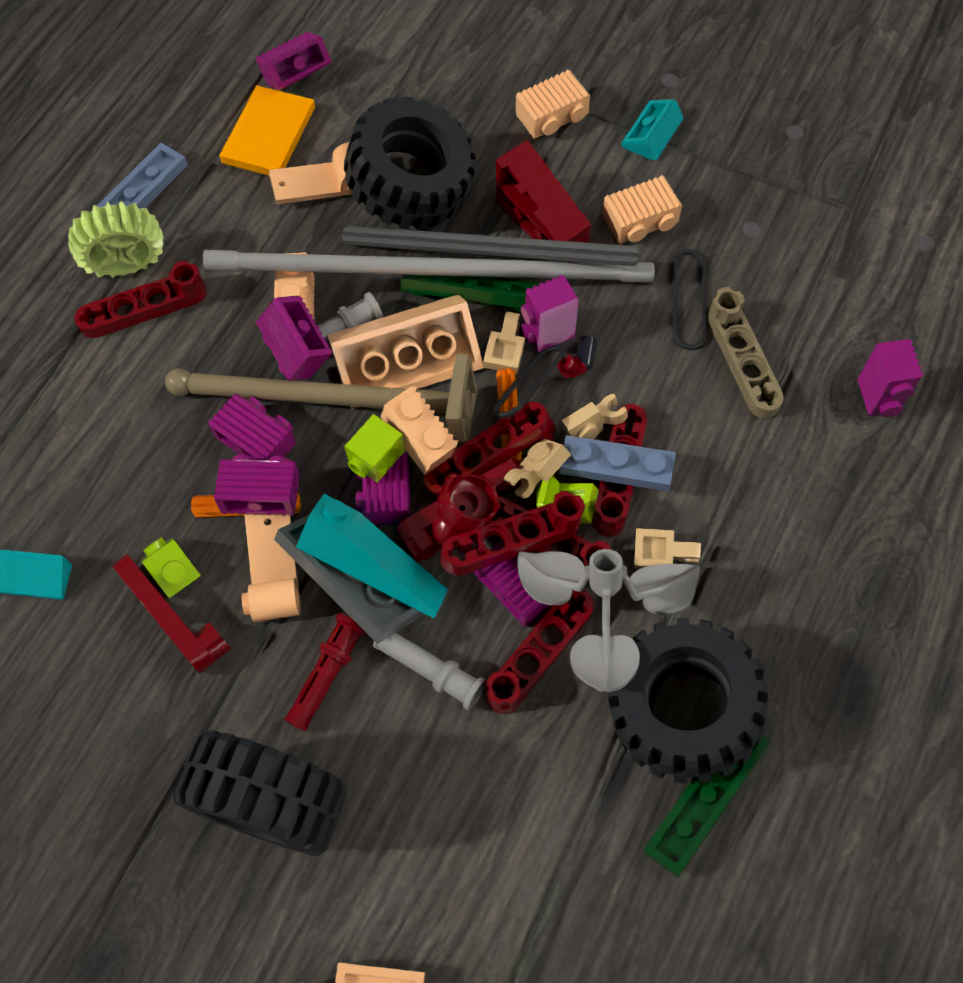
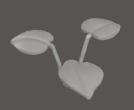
M602 549L593 553L589 560V566H584L578 557L565 552L518 553L519 578L528 595L537 602L546 605L565 604L570 600L573 590L577 592L582 591L588 581L591 589L598 596L602 597V637L597 635L584 636L573 645L570 652V663L573 672L583 682L600 692H613L625 687L634 678L639 668L640 655L634 640L625 635L610 637V597L621 589L622 581L633 600L639 601L643 599L644 607L649 612L668 616L681 613L690 606L694 598L700 573L699 565L660 564L643 567L634 572L629 578L627 567L623 565L622 557L619 553L610 549Z

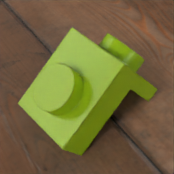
M553 475L547 482L542 480L541 487L537 490L536 494L537 508L553 503L554 496L557 493L568 491L572 495H579L584 501L585 509L582 514L581 523H592L599 492L593 483H559Z
M160 537L143 549L146 556L141 559V562L169 598L201 576L173 538L165 542Z

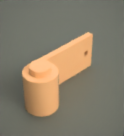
M349 142L341 144L334 150L332 162L269 170L276 205L352 195L353 189L350 190L348 188L344 171V160Z
M267 514L244 515L251 584L248 585V592L242 593L244 615H251L253 622L300 615L301 604L296 561L274 540L278 529L291 523V516H276L274 514L270 516Z

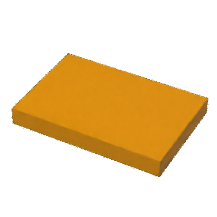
M256 85L219 155L221 163L268 176L269 170L285 168L315 109L314 100Z

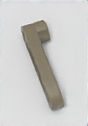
M730 287L717 290L716 297L712 301L708 314V323L749 410L758 418H772L781 408L784 399L783 392L742 310L745 302L744 296L740 291H734ZM736 336L741 337L747 342V346L742 349L734 348L730 345L729 339ZM746 365H754L759 368L761 375L756 378L748 377L744 374L742 368ZM761 394H763L766 400H773L771 406H768L765 401L759 402Z

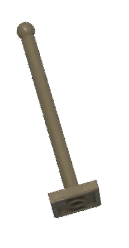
M456 353L450 392L416 390V392L421 393L420 398L425 399V404L430 405L429 410H434V413L446 414L445 420L447 428H449L448 432L453 434V440H458L455 450L470 441L477 397L471 357H469V354ZM181 368L170 371L165 379L167 390L175 396H185L191 393L233 397L234 393H238L244 398L252 396L256 399L380 409H383L386 403L406 390L402 388L288 381L229 375L190 374V372Z

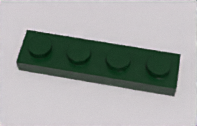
M403 275L401 277V291L411 292L415 296L433 295L448 298L460 295L464 300L477 302L482 306H507L516 311H521V305L526 304L527 288L533 289L534 285L538 287L540 283L502 277Z
M762 736L759 745L753 746L752 756L744 764L739 763V761L734 764V772L725 777H722L718 772L711 775V782L699 784L698 777H694L647 843L643 853L679 879L770 746L771 740Z

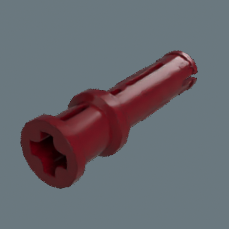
M338 614L336 616L337 624L327 642H322L319 646L320 650L318 653L320 657L292 708H290L284 718V721L301 731H307L314 714L320 707L341 667H346L351 662L350 654L360 636L366 635V632L352 618L346 615Z

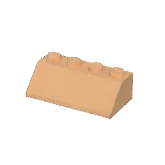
M460 295L327 334L342 384L408 389L413 386L419 389L451 379L456 353L469 354L473 371L484 368L468 304ZM350 406L351 410H352V409H355V408H358V407Z

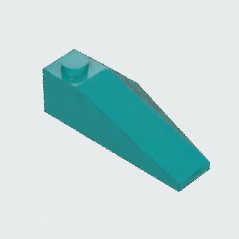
M323 494L310 513L296 548L432 618H435L448 591L446 587L359 511L326 494Z

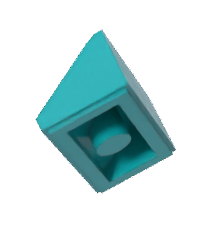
M673 99L649 101L622 141V147L647 159L657 160L683 120V115L677 101Z
M0 549V594L64 600L73 565L61 555Z

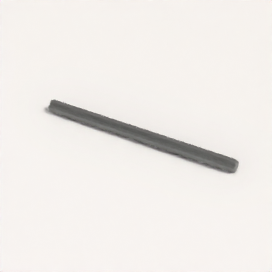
M360 226L344 227L342 233L343 243L346 245L636 266L640 255L637 246Z

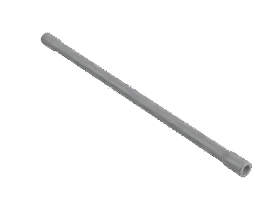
M235 250L203 251L204 271L218 272L248 270L516 278L554 277L557 279L559 275H562L566 279L620 280L622 282L652 283L655 274L653 262H638L636 266L566 261L244 253Z

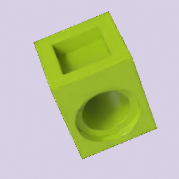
M374 414L344 446L349 461L347 463L349 468L362 478L368 476L377 483L406 451L403 434Z

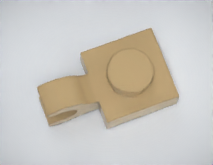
M506 311L501 333L491 331L483 360L484 368L492 370L511 368L515 371V374H518L525 346V337L518 336L520 314Z
M615 394L606 396L596 406L591 402L561 420L565 437L568 435L595 439L603 431V424L618 425L623 423L628 418L627 409L622 407L618 411H610L612 407L617 405Z
M542 439L541 442L531 447L528 456L520 463L523 469L515 468L510 470L505 475L504 481L514 486L521 479V485L515 491V494L525 499L532 494L540 480L547 482L571 454L563 444Z
M636 528L634 568L641 569L651 565L673 564V560L685 563H699L701 543L674 542V530Z

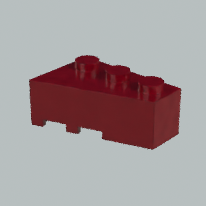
M528 140L496 159V203L531 239L589 243L591 224L588 218L580 211Z

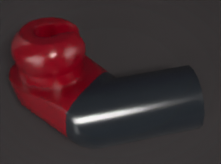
M582 336L580 338L578 354L575 356L567 355V358L563 357L560 360L557 368L563 377L574 379L591 370L594 363L597 339L592 336Z

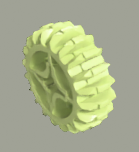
M120 201L117 205H110L107 202L104 207L93 205L91 212L81 211V218L73 219V226L69 228L68 244L73 259L77 262L78 267L84 268L86 273L95 272L97 277L110 275L113 279L116 275L125 276L129 273H136L140 269L147 270L148 263L158 262V255L163 253V233L155 215L149 214L147 208L139 209L136 203L125 206Z

